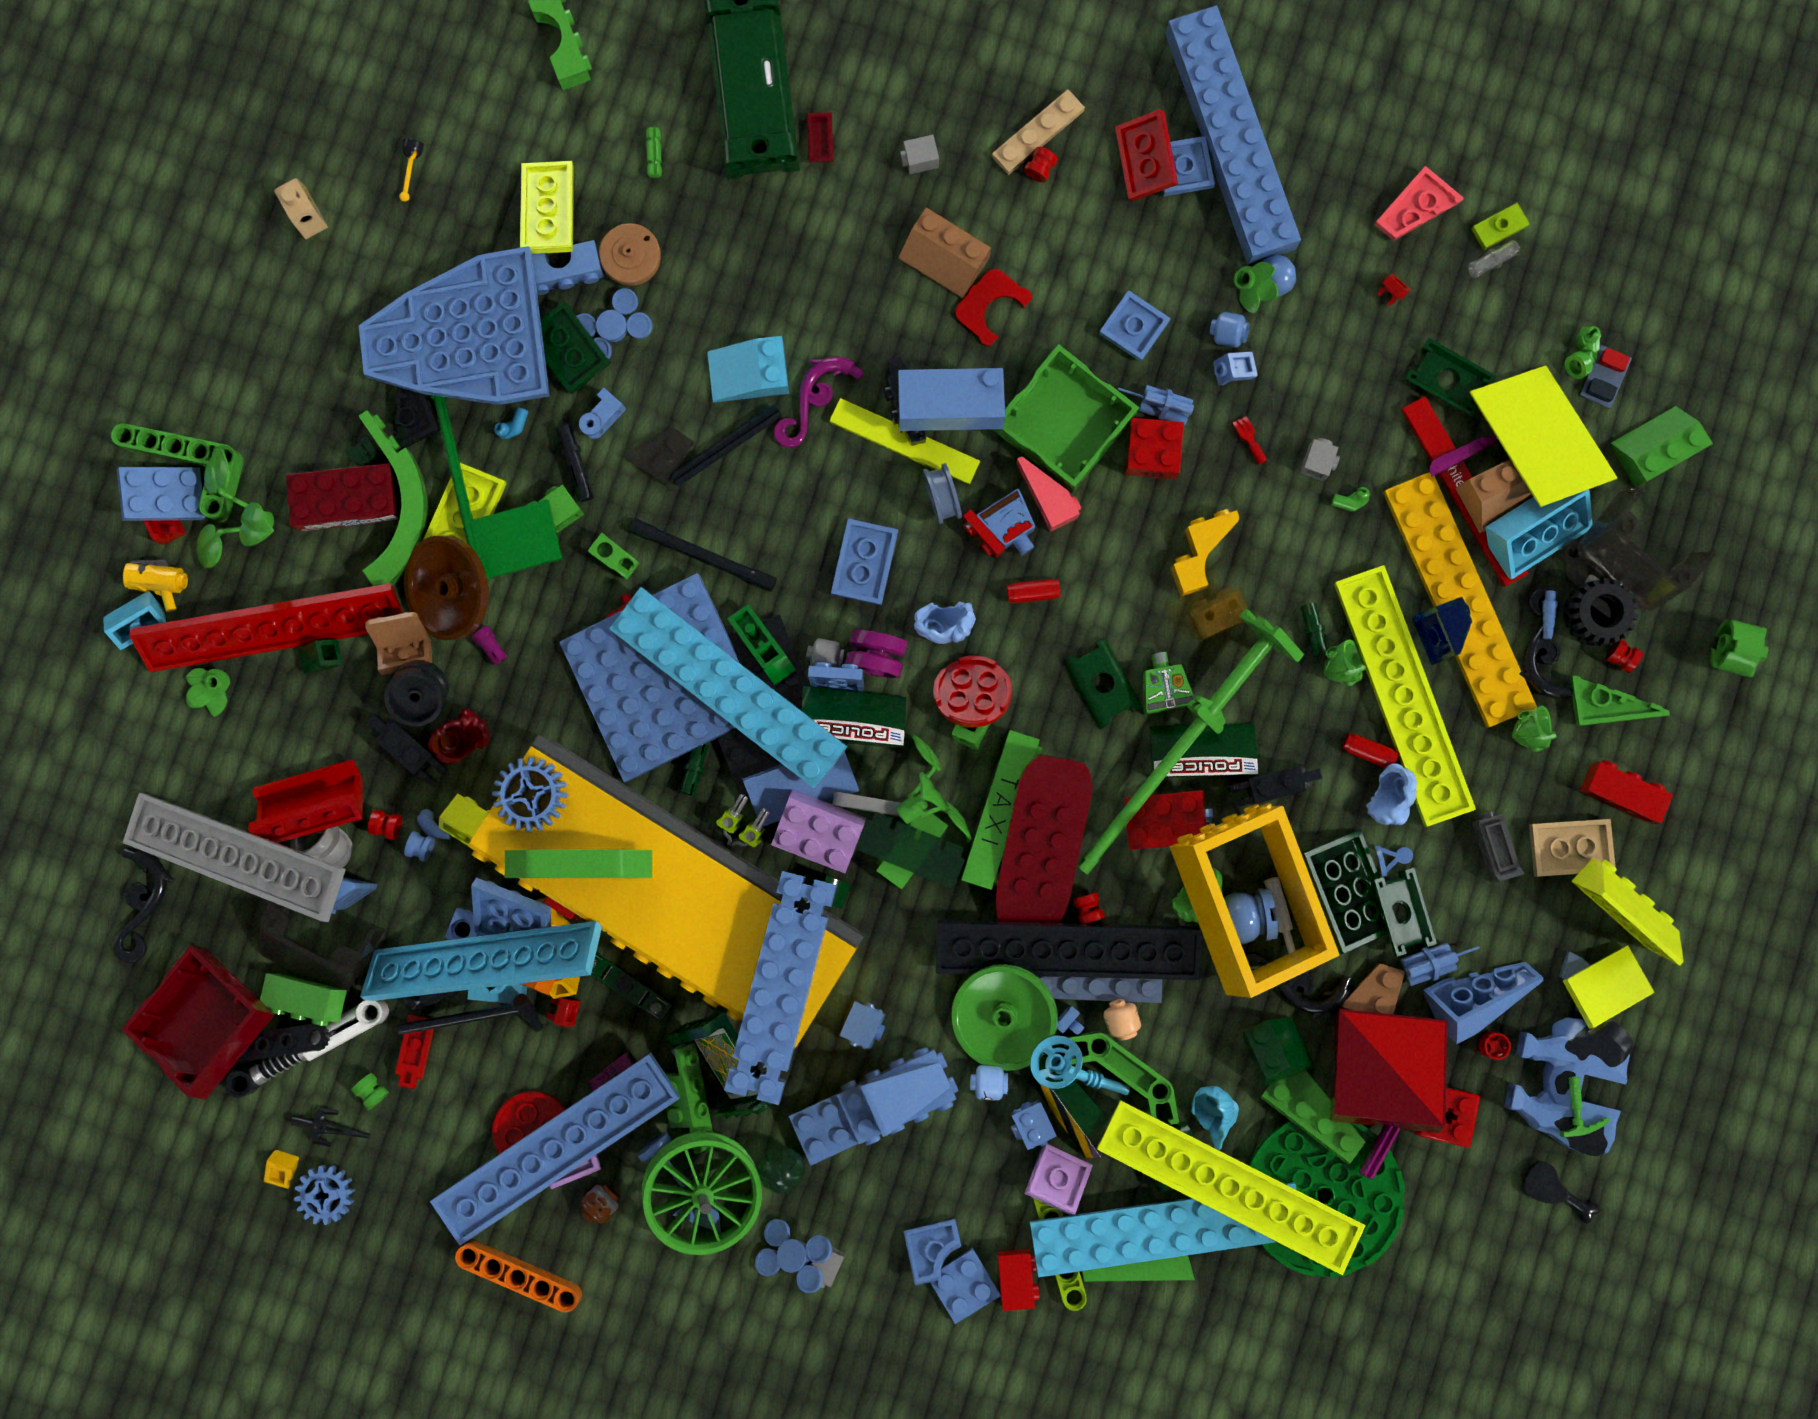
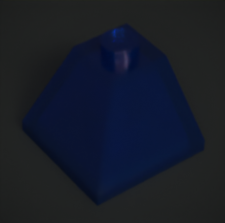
M1463 597L1438 605L1412 618L1431 665L1461 654L1472 623L1470 609L1464 602Z

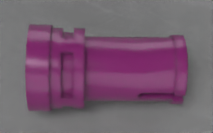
M488 625L474 633L471 638L480 648L482 647L492 661V664L496 666L503 662L502 659L505 660L508 656L495 640L496 636Z

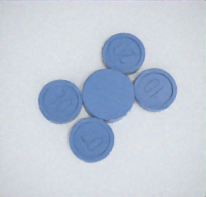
M627 288L620 289L614 294L612 304L615 310L604 311L600 314L597 321L587 313L577 315L592 337L596 332L602 337L594 338V340L608 359L612 355V347L609 342L622 340L626 336L627 331L632 337L643 339L651 333L653 328L651 319L644 313H634L628 320L623 316L633 313L638 306L637 295Z
M773 1219L768 1222L764 1230L765 1239L769 1245L779 1248L778 1251L763 1249L757 1254L755 1259L757 1271L763 1276L775 1275L780 1267L786 1272H798L797 1285L799 1289L805 1293L817 1292L822 1286L823 1275L818 1267L808 1265L809 1260L814 1263H824L830 1258L832 1245L829 1239L822 1235H816L811 1237L807 1244L798 1239H789L790 1228L784 1220Z

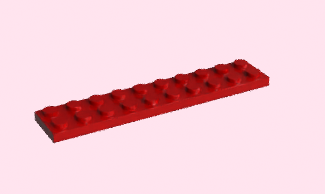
M389 583L131 628L129 636L150 673L299 647L319 640H339L367 635L369 633L365 628L366 621L377 617L399 615L403 611L392 584Z

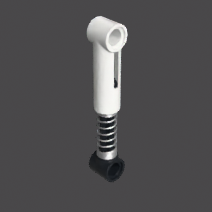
M383 1000L362 1001L359 1005L341 1014L340 1022H328L326 1028L330 1033V1041H328L329 1044L325 1046V1049L270 1058L267 1061L263 1060L262 1064H256L252 1067L248 1066L245 1069L232 1072L225 1081L226 1091L229 1095L237 1098L253 1094L261 1087V1084L267 1082V1080L269 1081L271 1076L276 1077L278 1073H283L284 1069L289 1070L290 1066H296L297 1062L312 1061L377 1024L383 1023L389 1015L388 1005ZM371 1005L375 1006L378 1011L375 1019L370 1018L367 1013ZM356 1019L359 1021L341 1032L338 1031L339 1028ZM318 1030L312 1032L310 1042L314 1045L320 1040ZM241 1076L247 1081L245 1090L241 1089L238 1083Z

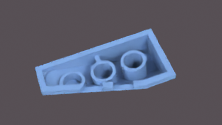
M1521 962L1495 968L1494 972L1479 975L1478 972L1470 973L1468 978L1455 980L1454 977L1446 978L1424 989L1423 994L1435 1019L1448 1020L1447 1035L1458 1044L1488 1026L1543 982V977L1528 963Z

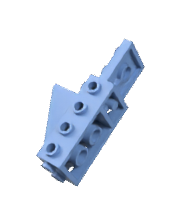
M927 1046L913 1052V1058L906 1061L903 1058L897 1059L888 1064L889 1069L882 1072L879 1069L871 1071L864 1075L865 1080L858 1083L855 1080L840 1086L841 1091L789 1115L810 1166L854 1145L864 1142L866 1146L871 1145L881 1139L879 1135L882 1134L884 1137L888 1134L897 1133L905 1128L904 1124L911 1120H914L915 1123L923 1121L929 1117L928 1112L937 1108L941 1112L952 1107V1101L956 1100L955 1092L959 1090L953 1077L947 1078L943 1068L948 1066L942 1052L936 1054L934 1048L928 1050Z

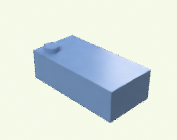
M1003 368L898 370L899 431L1003 429L1005 421Z

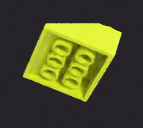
M1592 858L1571 882L1645 948L1680 966L1684 961L1680 932L1672 925L1674 920L1664 911L1658 912L1653 908L1655 903L1645 894L1639 895L1634 891L1636 886L1624 876L1622 878L1618 877L1615 874L1617 869L1605 859L1601 862Z

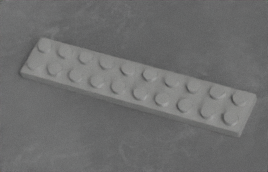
M144 793L138 794L123 840L124 844L323 922H329L346 870Z

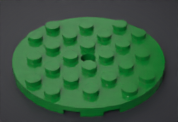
M1287 1121L1273 1130L1261 1142L1250 1160L1248 1166L1283 1184L1294 1182L1297 1191L1319 1201L1317 1191L1322 1188H1328L1331 1192V1197L1327 1202L1321 1203L1366 1225L1343 1275L1278 1242L1261 1244L1277 1261L1296 1272L1313 1277L1330 1278L1352 1274V1272L1364 1266H1369L1388 1249L1398 1233L1404 1215L1405 1187L1401 1170H1399L1396 1160L1389 1149L1373 1179H1367L1359 1173L1362 1164L1378 1137L1374 1132L1361 1124L1350 1123L1363 1138L1365 1144L1349 1165L1291 1121Z

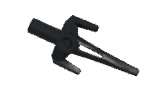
M320 1107L315 1112L314 1119L293 1115L291 1120L292 1126L311 1129L310 1140L312 1143L327 1147L331 1146V1142L320 1139L324 1133L361 1138L370 1137L369 1133L348 1128L325 1119V1114L338 1115V1110ZM329 1126H332V1127H336V1128L343 1129L344 1131L341 1132V1131L329 1130L328 1127H329Z

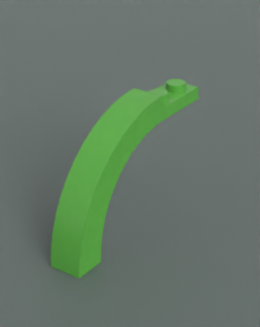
M367 410L359 415V418L386 455L396 473L401 492V514L398 527L388 547L373 563L362 571L373 586L389 583L393 586L405 574V568L411 552L424 539L428 519L427 491L423 475L412 453L407 448L398 452L397 450L401 447L392 435L390 437L386 435L383 430L386 425L378 414L373 416Z

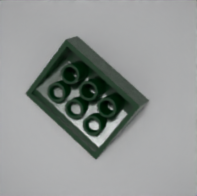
M1361 830L1301 852L1339 955L1388 933L1372 881L1380 877ZM1391 908L1392 918L1395 922H1397L1394 912Z

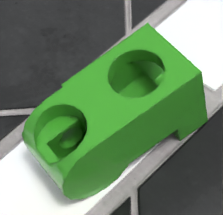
M603 533L598 536L588 550L590 555L608 568L613 569L626 580L629 579L640 564Z

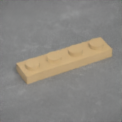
M1066 90L994 151L992 158L1010 175L1033 155L1036 147H1043L1083 113L1085 107L1069 90Z

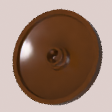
M451 535L426 538L413 549L404 574V590L410 612L417 613L427 633L437 639L455 640L472 634L479 627L485 616L489 598L486 572L476 552L465 541Z

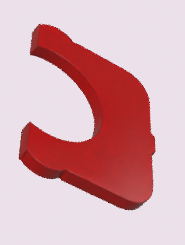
M998 269L988 271L976 285L970 288L968 295L956 308L957 320L977 336L982 345L991 347L999 338L986 326L984 313L987 306L998 298L1007 297L1018 301L1025 308L1033 298L1028 289L1021 288L1004 272Z

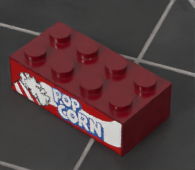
M390 463L286 475L290 526L298 531L399 521L400 519L399 482Z

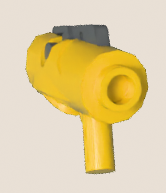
M166 560L131 561V563L125 565L123 583L128 589L142 592L154 591L157 595L162 596L166 612H172L176 610L172 593H181L187 587L188 576L182 568L170 567Z

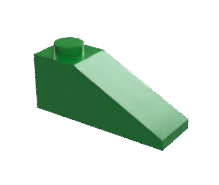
M749 604L727 618L774 685L796 671Z

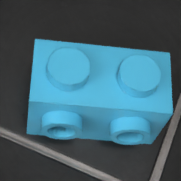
M149 590L103 617L104 632L120 650L133 644L129 636L131 628L166 622L164 608Z

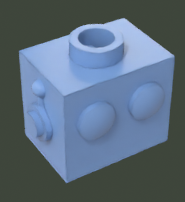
M854 1001L839 1036L848 1039L850 1045L871 1049L875 1039L879 1041L884 1032L885 1026L882 1025L886 1014L880 1009H875L871 1003L862 1004Z
M1039 1099L1032 1103L1025 1102L1020 1109H1015L1011 1112L1015 1125H1012L1011 1128L1017 1141L1023 1139L1027 1150L1039 1145L1044 1146L1048 1144L1050 1139L1056 1137Z

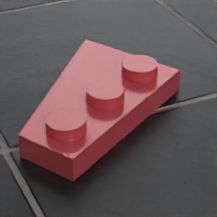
M1425 166L1374 225L1391 240L1395 241L1461 203L1464 198Z

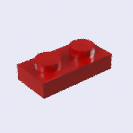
M971 509L963 515L962 521L964 524L962 526L971 537L976 535L982 542L979 544L982 550L988 556L993 554L997 559L1005 550L1002 543Z

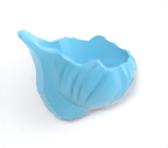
M1201 1087L1194 1095L1191 1112L1196 1116L1202 1127L1210 1133L1215 1149L1221 1150L1229 1129L1237 1120L1239 1107L1232 1100L1231 1096L1220 1087Z

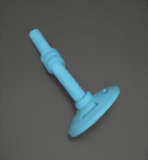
M1049 1037L1043 1040L1032 1054V1074L1044 1087L1059 1089L1078 1079L1083 1081L1084 1085H1089L1096 1089L1102 1087L1124 1095H1128L1130 1091V1086L1105 1078L1103 1074L1092 1070H1082L1083 1058L1081 1050L1068 1037ZM1057 1044H1063V1045L1069 1046V1049H1068V1050H1066V1049H1064V1048H1054V1049H1053L1052 1046H1053V1045H1057ZM1045 1053L1048 1055L1045 1062L1046 1069L1039 1070L1040 1058ZM1056 1053H1064L1065 1056L1062 1057L1060 1054H1056ZM1075 1056H1076V1067L1072 1066V1061H1071V1059L1074 1058ZM1055 1071L1057 1074L1061 1075H1053L1052 1073ZM1049 1077V1078L1054 1079V1080H1061V1079H1063V1081H1061V1082H1050V1081H1047L1046 1079Z

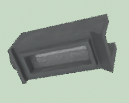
M1494 810L1479 814V820L1472 821V825L1490 881L1500 882L1523 875L1524 872L1519 865L1504 819V813L1495 815Z

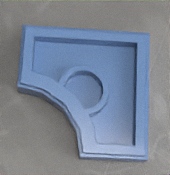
M955 1219L903 1231L915 1286L941 1280V1268L945 1258L953 1250L962 1247Z

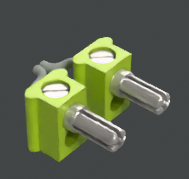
M742 794L739 795L733 807L725 811L716 823L719 827L723 828V834L728 839L727 844L733 848L735 845L756 847L762 842L761 837L766 830L762 826L770 814V811H766L765 808H762L756 820L752 821L739 834L740 840L744 841V843L740 841L732 843V838L727 833H734L740 828L739 823L744 816L740 812L748 800Z

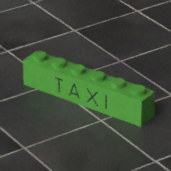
M1009 730L961 881L992 890L993 885L997 886L998 868L1003 857L1017 785L1027 764L1035 756L1041 754L1042 747L1038 746L1040 739Z

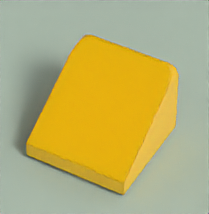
M279 1150L273 1151L266 1161L264 1182L289 1189L299 1157Z

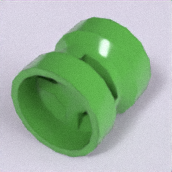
M373 1073L365 1076L351 1089L355 1096L363 1099V1105L367 1110L372 1109L389 1094L384 1086L378 1085L377 1078Z

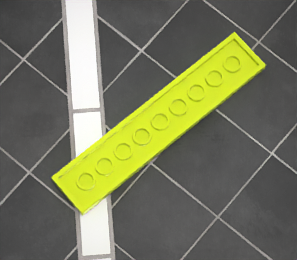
M1383 565L1335 582L1336 592L1358 646L1361 659L1395 750L1398 752L1401 766L1409 769L1416 776L1417 793L1415 803L1424 827L1476 810L1385 566Z
M1121 1100L1097 1147V1150L1341 1275L1344 1274L1366 1226Z

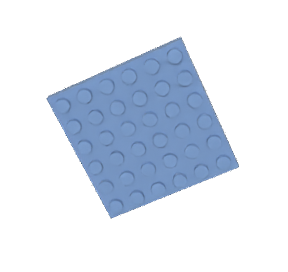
M696 573L653 595L741 664L700 574ZM622 611L560 641V645L623 781L628 782L736 729V727L611 631L609 628Z

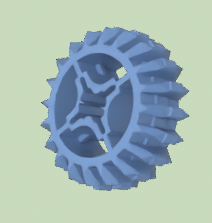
M529 757L526 766L524 759L520 758L517 761L518 768L513 763L507 765L510 770L509 774L503 770L500 771L499 774L505 779L503 782L495 780L494 784L500 786L501 790L493 791L492 795L500 797L501 800L494 802L493 805L494 807H504L499 811V817L509 814L505 822L507 825L513 824L516 820L515 829L521 830L525 823L526 831L532 832L535 823L537 830L541 831L543 830V820L548 826H552L553 820L550 816L561 817V814L556 811L557 807L566 808L567 805L559 801L560 797L568 798V793L560 792L561 788L567 786V782L557 783V780L563 774L556 772L552 775L555 765L549 764L545 768L546 760L540 759L536 765L535 758ZM529 772L542 774L548 780L549 785L536 786L533 779L530 778ZM521 776V779H519L520 789L510 796L512 784ZM528 788L540 791L536 793L532 801L531 799L521 798L525 796ZM551 793L549 805L540 813L541 799ZM525 803L528 810L531 811L532 817L521 816L514 810L512 804Z

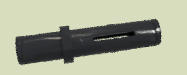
M572 424L561 425L556 428L562 446L560 452L562 457L566 459L577 501L586 502L592 500L594 495L581 459V446L576 442Z

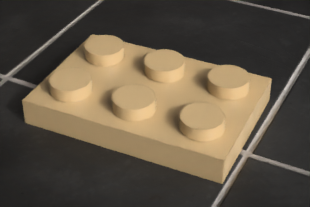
M1611 819L1529 824L1534 877L1578 874L1592 858L1601 862L1605 859L1615 867Z

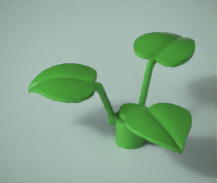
M219 448L212 455L206 466L204 475L206 488L210 493L215 494L218 492L221 496L243 506L245 509L241 515V527L219 529L216 531L214 525L208 524L201 530L197 539V555L203 569L212 568L218 563L222 554V541L220 539L222 534L239 532L241 543L244 546H253L274 532L272 528L274 517L271 512L263 511L258 503L252 502L247 504L225 492L224 488L229 484L230 470L223 448Z
M914 734L909 735L908 737L914 740L917 749L928 762L929 771L927 774L919 773L920 783L913 792L907 795L908 799L896 807L897 812L904 822L909 824L919 816L924 818L929 814L943 811L949 815L953 823L966 835L967 843L970 842L972 838L965 819L951 803L944 801L929 779L936 769L938 771L941 770L937 756L918 736ZM925 800L934 803L938 807L925 810L928 807Z

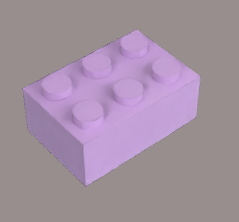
M792 790L771 845L846 873L866 818Z

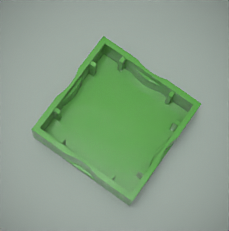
M1058 344L1037 369L1029 385L1017 394L1006 407L1003 429H993V431L1073 493L1128 426L1131 419L1136 416L1139 407L1113 386L1097 378L1084 363Z

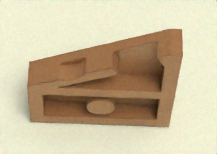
M1377 963L1369 972V975L1364 980H1361L1355 987L1356 989L1340 1007L1357 1011L1393 1014L1405 971Z

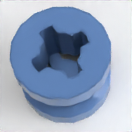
M413 831L407 840L404 855L407 857L416 856L420 861L427 862L433 851L435 838L431 836L423 837L419 832Z

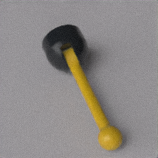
M409 138L403 139L402 151L408 158L403 192L399 195L400 200L403 202H407L410 198L408 189L413 160L418 159L422 155L424 148L423 142Z

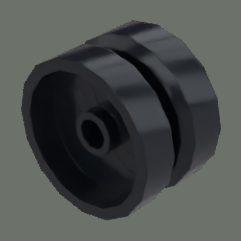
M411 660L402 664L389 681L384 694L385 706L390 715L402 724L409 726L428 724L440 714L449 693L448 680L443 671L435 664L424 660Z

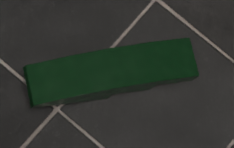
M1044 1054L1040 1058L1039 1070L1046 1069L1045 1062L1048 1055ZM1055 1071L1052 1073L1053 1075H1061L1057 1074ZM1049 1077L1046 1079L1047 1081H1050V1082H1061V1081H1063V1079H1061V1080H1054V1079H1051V1078H1049ZM1075 1080L1066 1087L1052 1089L1088 1137L1108 1120L1106 1115Z

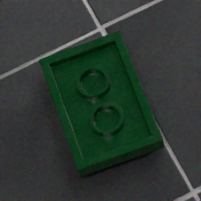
M563 301L540 320L545 361L570 394H574L611 364V361L567 302Z

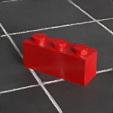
M1607 760L1591 764L1580 789L1581 793L1649 824L1662 823L1673 797V794L1665 791V786L1655 782L1646 783L1641 780L1642 776L1631 771L1624 773L1617 769L1618 765Z

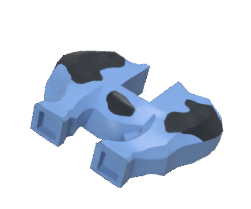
M1567 1017L1555 1022L1552 1026V1035L1543 1038H1535L1530 1033L1520 1031L1515 1056L1529 1058L1534 1061H1545L1542 1072L1543 1091L1537 1097H1529L1522 1086L1509 1083L1504 1108L1516 1110L1532 1129L1548 1134L1558 1143L1578 1153L1589 1156H1600L1608 1153L1615 1140L1616 1124L1621 1112L1619 1110L1582 1101V1109L1580 1111L1584 1127H1587V1124L1601 1121V1118L1604 1117L1610 1118L1611 1121L1604 1127L1586 1135L1560 1136V1131L1574 1128V1125H1572L1574 1111L1571 1108L1569 1077H1580L1581 1089L1584 1075L1626 1085L1627 1066L1633 1049L1632 1038L1625 1029L1611 1019L1595 1028L1589 1029L1583 1018L1573 1019Z

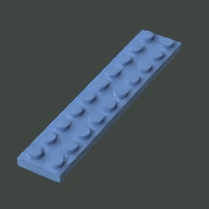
M650 1052L433 1198L430 1203L459 1246H461L661 1112L681 1096Z

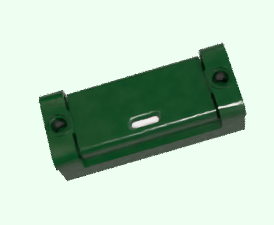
M704 0L720 122L723 161L727 180L766 172L800 171L779 0Z

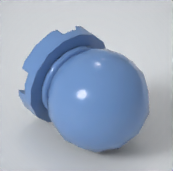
M1258 888L1254 897L1246 892H1233L1223 897L1241 944L1254 941L1259 934L1265 941L1277 939L1278 923L1277 921H1272L1270 908H1275L1270 889Z

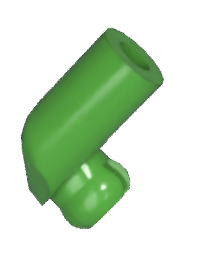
M1360 487L1348 497L1335 493L1331 506L1351 512L1356 511L1367 504L1370 491L1365 487Z

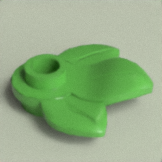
M1258 262L1253 267L1243 266L1235 273L1234 283L1240 290V302L1251 313H1256L1261 300L1273 301L1278 298V287L1270 279L1275 272V267L1268 262ZM1248 275L1250 277L1249 283L1246 281Z
M196 668L191 670L186 675V680L192 685L186 694L188 707L199 708L206 705L213 717L220 715L227 704L225 691L230 685L228 674L221 669L207 671L203 668ZM214 678L217 680L216 686L214 685Z

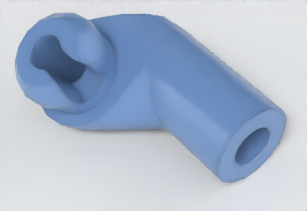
M429 809L422 810L420 815L417 816V824L427 836L450 840L452 836L439 829V825L433 820V812Z

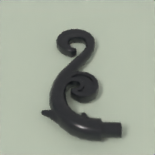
M1538 588L1529 595L1528 607L1534 615L1538 617L1543 616L1539 603L1542 599H1545V591L1553 590ZM1556 594V601L1558 602V606L1556 609L1557 617L1560 608V599ZM1542 623L1528 642L1524 654L1525 672H1520V675L1543 696L1555 699L1571 697L1573 694L1572 687H1563L1560 684L1553 683L1549 676H1546L1545 679L1538 670L1536 656L1539 649L1544 651V655L1539 656L1538 660L1544 665H1552L1560 657L1558 644L1553 640L1543 639Z
M126 847L123 850L122 857L134 860V863L140 864L144 873L148 869L153 879L152 893L146 901L142 899L143 894L150 893L146 885L137 883L130 886L127 890V904L135 910H140V912L123 927L114 941L113 949L118 959L123 962L133 963L145 956L147 952L146 941L140 934H133L132 938L135 939L136 947L134 950L128 951L123 946L124 938L154 913L164 897L167 886L166 880L173 881V878L167 873L163 864L155 855L139 849L135 850Z
M1258 953L1245 954L1249 964L1253 961L1260 962L1263 966L1270 963L1267 958ZM1302 973L1288 980L1287 983L1283 982L1276 987L1290 1004L1304 1012L1313 1013L1312 1020L1315 1021L1320 1016L1337 1009L1343 1004L1349 994L1347 990L1352 978L1342 974L1338 986H1335L1332 991L1325 992L1326 998L1317 1001L1302 998L1296 992L1298 986L1303 988L1302 994L1304 995L1313 991L1315 986L1314 980L1307 973Z

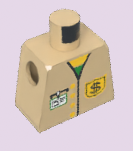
M297 178L274 190L289 219L305 239L328 228L307 188ZM310 215V220L304 222L303 217Z

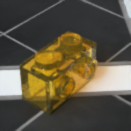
M1226 588L1215 594L1216 599L1208 602L1205 598L1192 605L1194 609L1188 615L1201 641L1244 622L1239 616L1248 607L1239 588L1233 591L1230 588Z

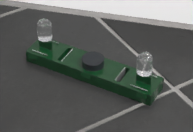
M596 951L591 975L614 990L618 995L649 1014L654 1020L661 1022L673 1005L671 1001L663 998L637 980L633 975L627 973ZM609 965L612 966L605 977L602 978ZM647 992H650V994L648 995V997L645 999V1001H644L643 1004L641 1005L640 1002L642 1001V999L644 998V996L647 994Z

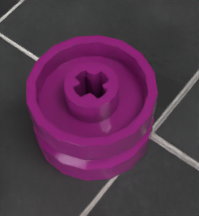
M852 630L850 645L861 651L848 652L845 664L857 665L858 669H863V674L900 679L903 664L890 657L900 658L905 656L908 642L895 636L874 631Z

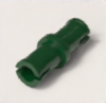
M1310 603L1311 615L1309 614L1307 604L1300 607V610L1302 611L1306 626L1304 633L1308 635L1313 653L1312 656H1320L1318 645L1321 648L1322 656L1326 655L1328 648L1323 633L1325 626L1321 625L1317 603Z
M704 744L690 751L688 762L683 767L685 773L681 788L679 789L680 793L689 796L696 795L695 792L700 774L704 773V768L702 767L708 745Z

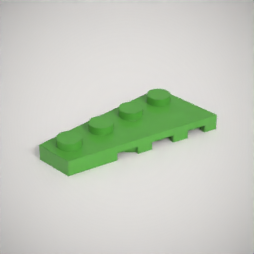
M1306 1070L1270 1084L1260 1097L1348 1165L1365 1144L1363 1138L1350 1123L1330 1120L1331 1100Z
M1188 1255L1082 1271L1085 1282L1195 1280Z

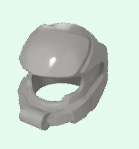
M338 826L315 832L324 833L318 842L307 850H304V845L312 834L291 839V849L341 868L347 865L351 857L353 843L348 835Z

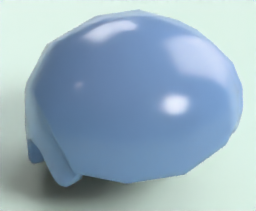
M1272 255L1263 259L1261 262H1268L1275 267V272L1270 279L1278 287V296L1291 291L1296 283V268L1290 259L1282 255Z

